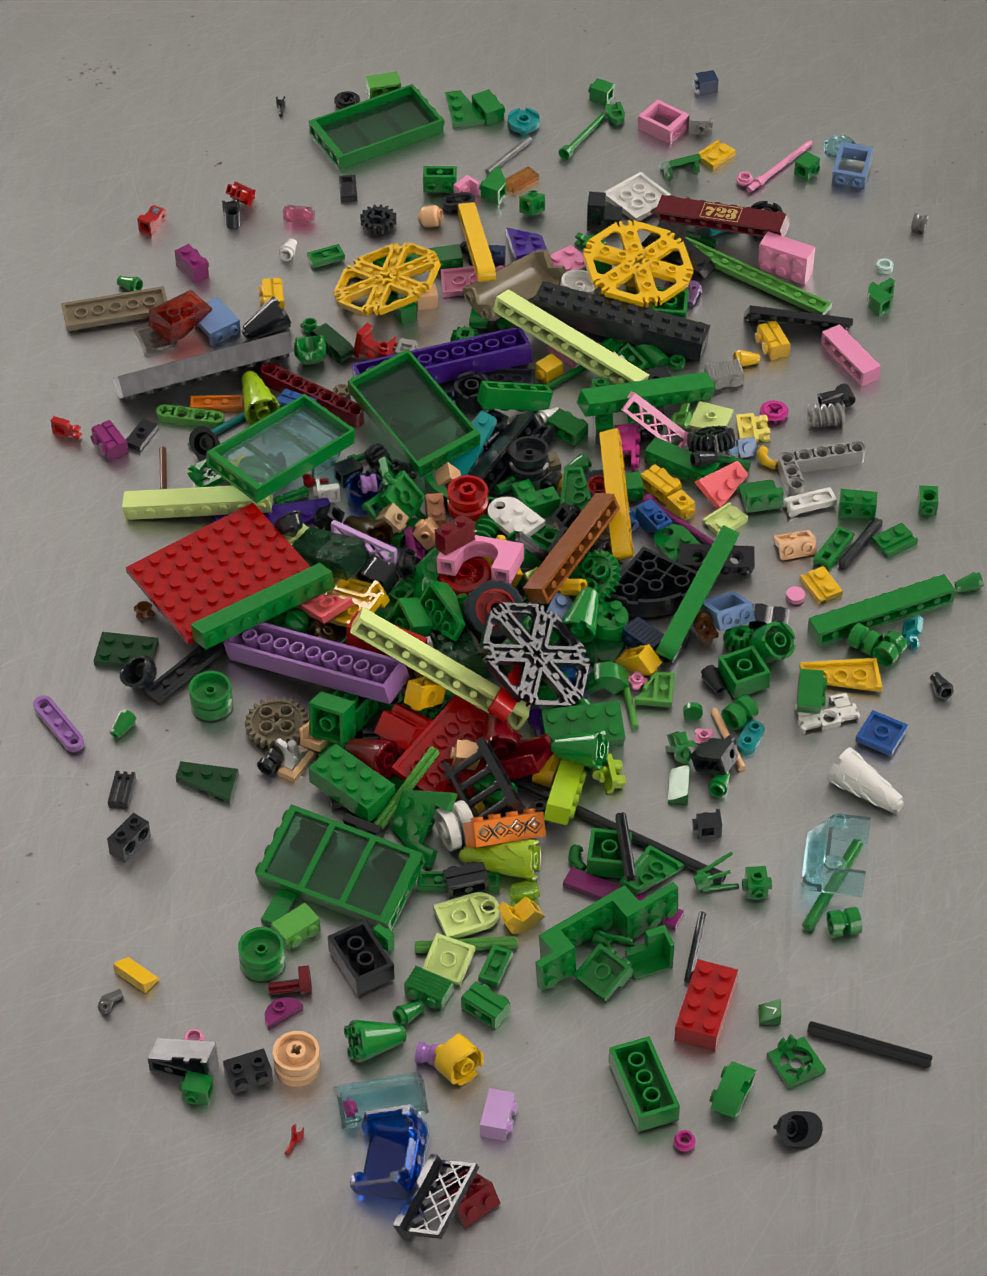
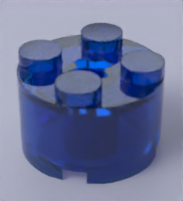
M359 471L350 475L346 484L347 504L352 509L368 515L366 509L364 510L361 505L383 491L381 477L372 471H366V473H360ZM375 474L378 492L368 491L363 494L360 476L364 475L367 477ZM373 504L372 506L374 510H376L377 507L375 506V504Z

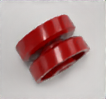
M464 475L453 479L449 483L447 488V508L449 514L454 519L465 515L475 522L478 521L480 515H486L488 510V487L481 478Z

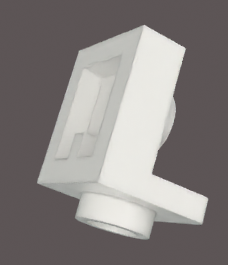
M315 479L316 486H313L314 497H318V499L328 498L330 502L341 501L339 483L320 485V480Z

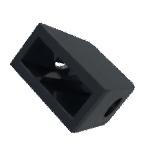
M730 735L725 739L710 738L690 754L695 771L726 775L738 759L735 747L737 744L736 739Z

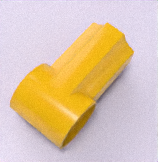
M567 578L557 592L564 596H577L583 588H587L588 584L586 579Z
M554 753L541 771L533 774V783L552 788L560 764L559 758L555 757Z

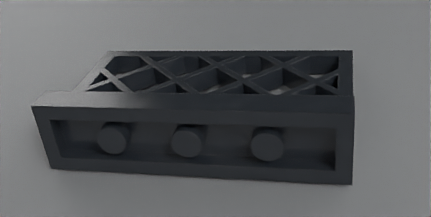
M430 1154L393 1223V1227L400 1237L407 1240L411 1236L442 1239L479 1169L478 1164L441 1160L438 1155ZM447 1168L453 1169L452 1171L445 1174ZM465 1170H469L466 1175H464L461 1178L459 1177L458 1174L462 1173ZM456 1176L457 1180L446 1186L445 1182ZM442 1184L443 1188L435 1192L437 1187ZM460 1186L458 1192L450 1196L449 1192ZM445 1194L447 1195L448 1198L442 1200L439 1203H436V1199L440 1198ZM431 1202H433V1205H434V1206H432V1207H430L429 1209L425 1210V1209L427 1208L428 1204L431 1203ZM450 1204L449 1209L441 1214L440 1209ZM437 1212L438 1216L427 1222L426 1218ZM423 1220L424 1224L416 1228L418 1222ZM441 1222L437 1231L430 1230L431 1227Z

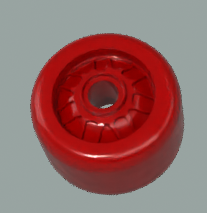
M481 556L472 557L463 562L456 576L439 573L437 580L438 582L448 583L456 596L462 593L468 595L481 583L492 580L491 566Z

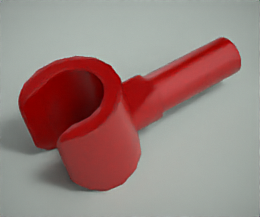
M304 474L302 476L304 486L307 488H311L316 484L315 479L317 478H312L311 474ZM328 478L319 479L320 483H329Z
M297 1124L291 1127V1140L284 1152L288 1156L296 1142L304 1138V1127L300 1132H296Z

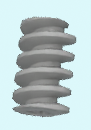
M829 403L828 408L826 404H822L821 408L818 404H815L814 408L811 405L807 406L808 423H812L813 427L816 426V422H819L820 427L823 426L824 421H826L827 426H830L831 421H833L834 426H837L838 420H840L841 425H844L846 418L844 403L842 407L840 403H836L835 408L832 403Z

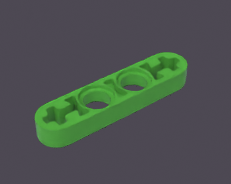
M166 404L160 405L156 409L157 419L166 423L197 427L205 426L214 429L225 422L224 414L219 411ZM179 414H186L185 417H178ZM197 416H203V417H204V418H202V419H200V420L195 419V417H197Z

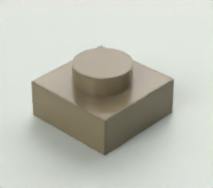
M557 452L549 453V472L560 470L561 462Z

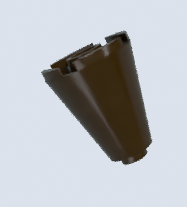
M351 515L343 522L344 525L390 545L392 542L393 529L385 521Z

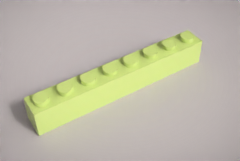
M234 486L124 491L122 509L125 520L229 515L252 502L262 513H270L272 511L273 495L271 494L256 503Z

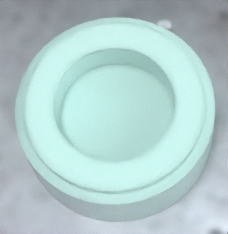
M879 259L876 263V270L880 274H890L893 271L894 264L889 259Z

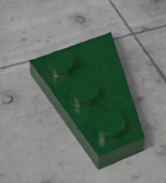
M180 761L176 773V782L195 790H203L213 798L219 797L225 803L230 804L239 771L236 768Z

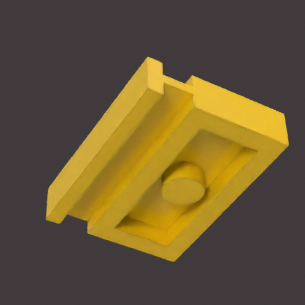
M718 139L699 152L700 161L708 168L715 170L736 155V150L725 143H720Z
M824 566L811 570L806 575H800L799 580L818 605L823 601L828 602L841 597L843 594V590Z

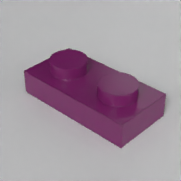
M409 526L404 529L405 542L408 548L417 552L418 556L415 563L418 564L426 554L423 545L413 535L415 529Z

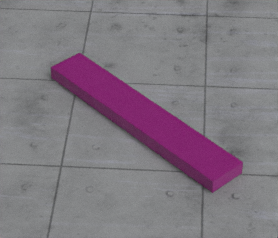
M571 867L563 881L564 887L597 900L621 888L617 884ZM642 894L634 895L638 901L648 897ZM678 909L679 911L672 918L667 917L659 924L676 930L684 915V911Z

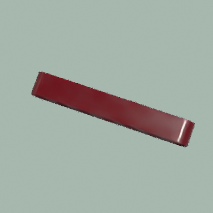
M265 363L261 366V379L268 388L282 393L284 389H288L300 394H306L317 399L318 404L336 417H339L349 426L354 428L363 426L364 410L358 403L275 364Z

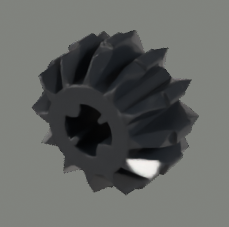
M379 443L371 445L364 452V458L370 469L378 475H381L378 469L380 467L379 459L385 456L390 463L392 461L387 449Z

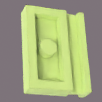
M728 502L705 517L702 524L708 526V529L717 536L723 525L735 530L748 522V516L736 506L733 507L731 502Z

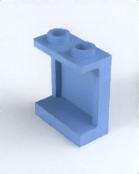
M218 297L188 310L189 324L192 327L198 325L209 337V344L211 346L221 343L241 332L240 320Z

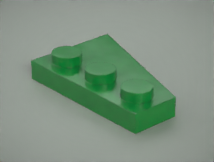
M564 467L560 505L562 502L569 505L575 504L583 510L592 499L583 467Z

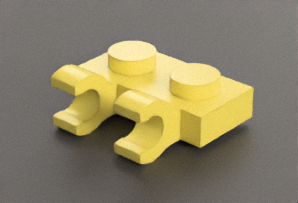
M754 413L737 414L736 423L739 439L753 436L755 437L756 444L759 443V440L769 442L770 428L767 425V415L754 417Z

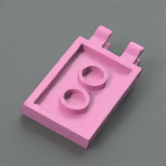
M473 266L441 269L443 298L464 296L462 288L477 281ZM504 266L495 267V271L503 268Z

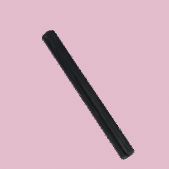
M810 1021L808 1024L807 1032L813 1035L930 1067L933 1056L930 1054Z

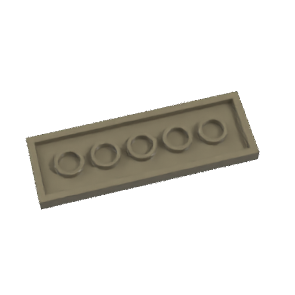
M164 286L61 303L67 331L170 314Z

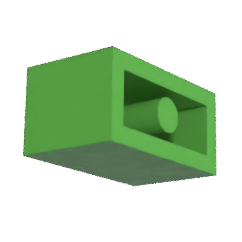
M397 71L365 76L369 99L401 88V81Z
M306 903L271 923L272 929L281 935L286 951L298 947L303 941L309 937H314L321 931L320 918Z

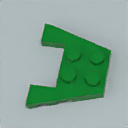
M403 790L391 828L408 848L423 853L426 861L424 866L426 868H433L438 851L423 843L435 807L438 806L446 811H452L458 794Z

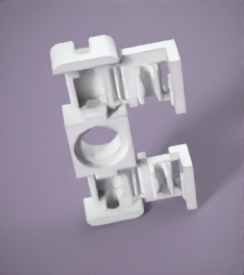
M847 693L830 696L829 704L834 703L835 706L821 710L820 714L797 712V704L794 706V712L798 713L797 723L801 733L805 735L806 730L820 727L824 731L840 727L841 722L855 719L858 722L860 714L858 711L856 712V704L852 703L851 705ZM831 716L834 721L826 722L824 717Z

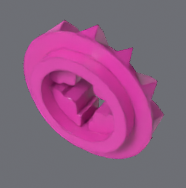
M775 400L767 401L760 407V414L767 415L768 422H783L789 412L788 407L784 403Z

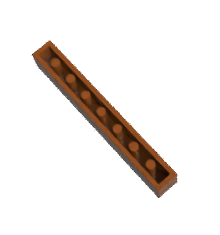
M595 493L523 587L529 603L548 604L620 510L614 494Z

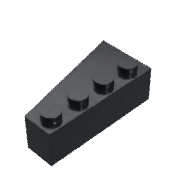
M662 220L656 226L675 233L674 240L681 238V242H684L693 267V274L705 279L716 267L708 256L666 221ZM650 233L641 243L643 249L658 240L660 236ZM673 251L662 258V260H666L674 265H683L679 251Z

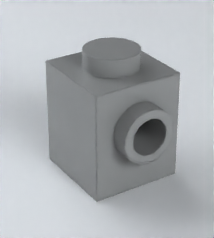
M690 110L689 134H709V128L713 126V118H710V111Z

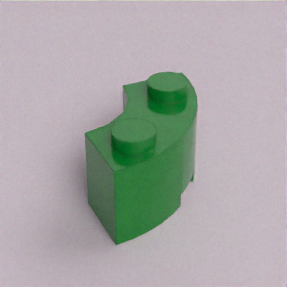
M733 1061L729 1066H724L718 1089H714L710 1096L709 1102H712L710 1109L733 1118L737 1117L740 1114L747 1094L751 1090L757 1070Z

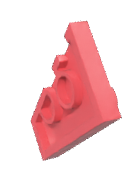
M736 461L694 483L717 510L726 503L739 484L749 474Z
M322 593L296 607L325 624L354 605L352 598L340 599L339 595L326 596Z

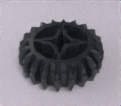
M729 426L700 427V429H695L687 434V447L691 452L699 450L722 453L732 449L736 441L734 429Z

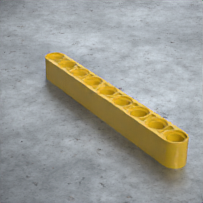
M475 202L458 204V216L478 282L496 281L495 266Z
M618 428L602 431L599 435L605 491L607 494L615 495L620 510L610 521L609 529L613 556L617 561L633 558L634 549L620 432Z

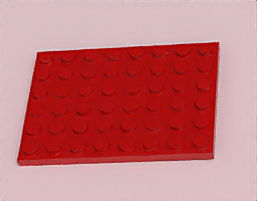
M252 502L127 566L126 572L189 645L195 641L191 628L192 623L311 566Z

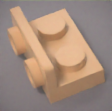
M810 530L773 536L774 544L779 548L781 560L810 556L817 553L816 537Z

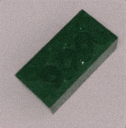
M314 527L305 530L292 544L293 548L311 567L321 563L332 571L333 577L348 580L370 557L364 540Z
M466 622L457 641L441 634L438 630H430L429 634L437 651L476 674L488 670L484 665L485 662L482 660L485 654L480 653L482 648H479L480 644Z

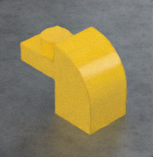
M524 897L514 907L504 902L497 907L501 912V919L513 934H521L533 928L545 917L538 905L527 897Z

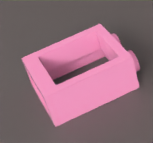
M656 100L644 112L639 114L638 129L671 144L689 128L690 115L660 100ZM658 114L672 121V123L667 127L653 120V118Z

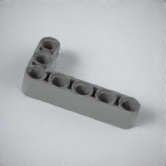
M850 441L781 452L778 458V473L787 497L804 493L805 481L802 473L862 464L865 456V444L861 441Z

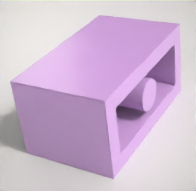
M489 1088L480 1122L481 1137L506 1141L507 1134L512 1133L514 1120H511L512 1114L516 1115L518 1102H515V1093Z

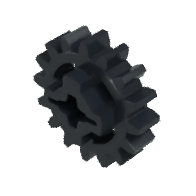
M375 204L372 208L368 206L367 210H362L363 214H360V224L363 226V230L368 229V233L374 231V234L378 232L383 234L384 231L390 232V228L394 229V225L397 224L394 209H389V206L383 207L382 204L379 207Z

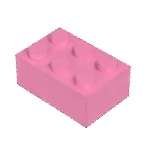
M767 232L759 244L757 269L805 285L813 273L815 247Z

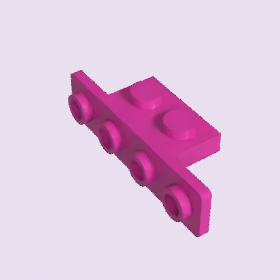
M614 425V429L618 428L620 432L623 455H631L632 472H636V468H639V457H636V455H640V445L637 444V442H640V431L637 430L641 428V425Z

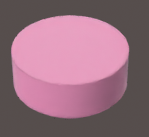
M790 587L786 592V600L790 604L799 605L805 600V591L800 587Z

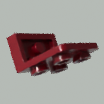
M469 1170L460 1173L459 1177L461 1178L466 1175ZM476 1173L456 1211L462 1226L468 1227L501 1204L493 1183ZM454 1178L452 1181L445 1183L446 1186L456 1181L457 1179ZM460 1186L450 1191V1196L458 1192ZM446 1194L440 1197L441 1200L448 1198Z

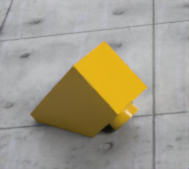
M650 644L627 649L615 661L632 673L640 671L642 676L653 675L655 671H658L657 667L662 663Z

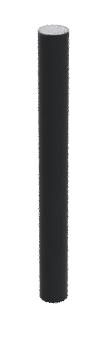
M703 911L698 912L684 978L686 983H690L698 957L706 919V913Z

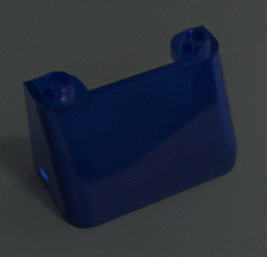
M411 1104L365 1111L361 1128L363 1133L370 1139L363 1173L355 1172L350 1179V1188L359 1195L406 1200L425 1164L430 1135L428 1124Z

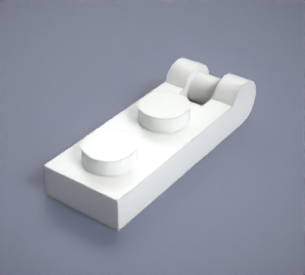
M831 487L783 499V506L787 509V514L791 518L796 517L800 513L837 505V498Z

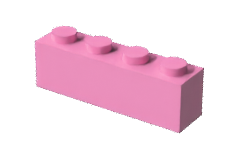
M840 324L822 332L821 345L861 386L879 379L881 370L879 362L875 361L869 352L864 350L858 341L854 340Z

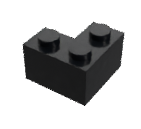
M589 191L587 231L601 232L616 222L619 227V221H622L623 207L606 206V193Z

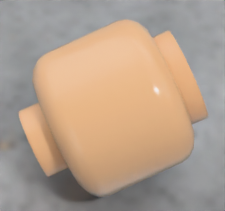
M437 205L422 207L417 218L423 227L432 228L440 226L444 216L442 209H439Z

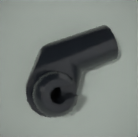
M657 425V431L660 434L663 430V425ZM647 429L640 430L641 438L656 437Z

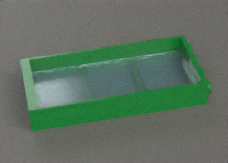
M303 394L207 451V466L254 502L258 503L353 445L355 429L315 402L314 399Z

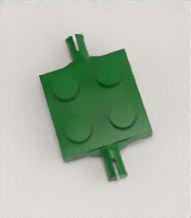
M388 471L385 472L382 477L388 482V488L381 498L387 505L394 503L409 517L406 523L414 515L425 520L426 516L420 510L422 502L425 500L424 493L405 471H400L395 478Z

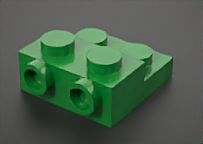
M599 943L573 976L604 1001H607L618 987H623L633 975L634 970L632 969L633 964L625 957L620 959L616 956L617 952L611 946L607 945L605 947Z

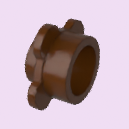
M147 601L137 603L134 606V611L137 613L136 618L141 620L153 617L155 613L151 609L152 604Z

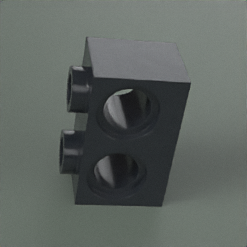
M133 812L107 838L109 853L125 863L151 837L149 821Z

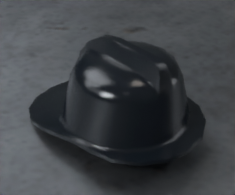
M205 426L193 429L189 436V445L200 462L207 459V451L221 444L217 435Z
M296 510L283 515L276 520L274 526L283 536L295 537L297 532L303 527L302 511Z
M809 1111L788 1112L778 1119L776 1125H773L778 1137L788 1146H812L819 1141L823 1131L820 1117Z

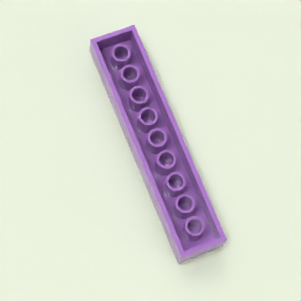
M263 622L227 639L223 643L230 660L387 704L393 701L410 677L406 665L393 657Z

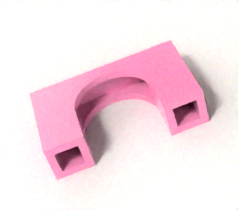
M475 535V540L446 556L440 552L437 556V572L456 576L461 565L467 559L484 556L495 560L491 567L492 580H501L511 584L524 560V543Z

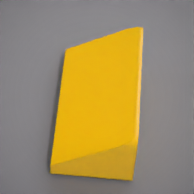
M129 957L113 964L114 972L145 994L159 981L157 976Z

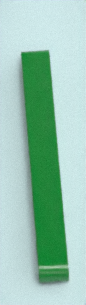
M725 525L722 526L659 643L656 653L672 661L674 660L740 535L739 532Z

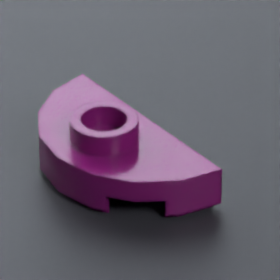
M290 997L274 1000L265 1011V1024L268 1030L302 1010L303 1004L297 999Z

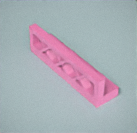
M632 391L627 396L629 400L621 409L623 412L657 438L672 443L671 436L677 435L682 439L678 446L682 448L685 445L688 434L686 431L638 394ZM634 402L639 406V413L632 414L627 409ZM644 414H650L653 417L652 424L644 423ZM663 424L667 427V434H658L657 425Z

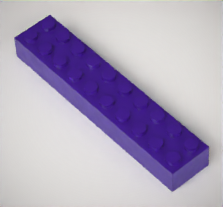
M520 327L410 351L437 384L456 381V378L465 372H475V374L487 373L497 369L525 365L532 362L531 343ZM396 354L352 364L353 377L379 365L384 360L396 356ZM408 366L361 391V394L366 400H372L399 392L424 388L425 385Z

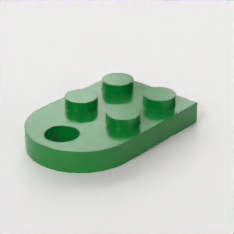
M671 524L656 531L654 535V545L659 553L676 562L677 548L680 543L700 544L685 527L677 524ZM664 533H670L672 535L666 536L664 535ZM693 557L694 561L702 562L699 557Z

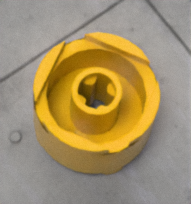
M460 1033L455 1034L453 1038L445 1044H440L435 1049V1068L454 1085L462 1086L470 1082L478 1074L476 1072L478 1066L482 1067L484 1063L483 1052Z

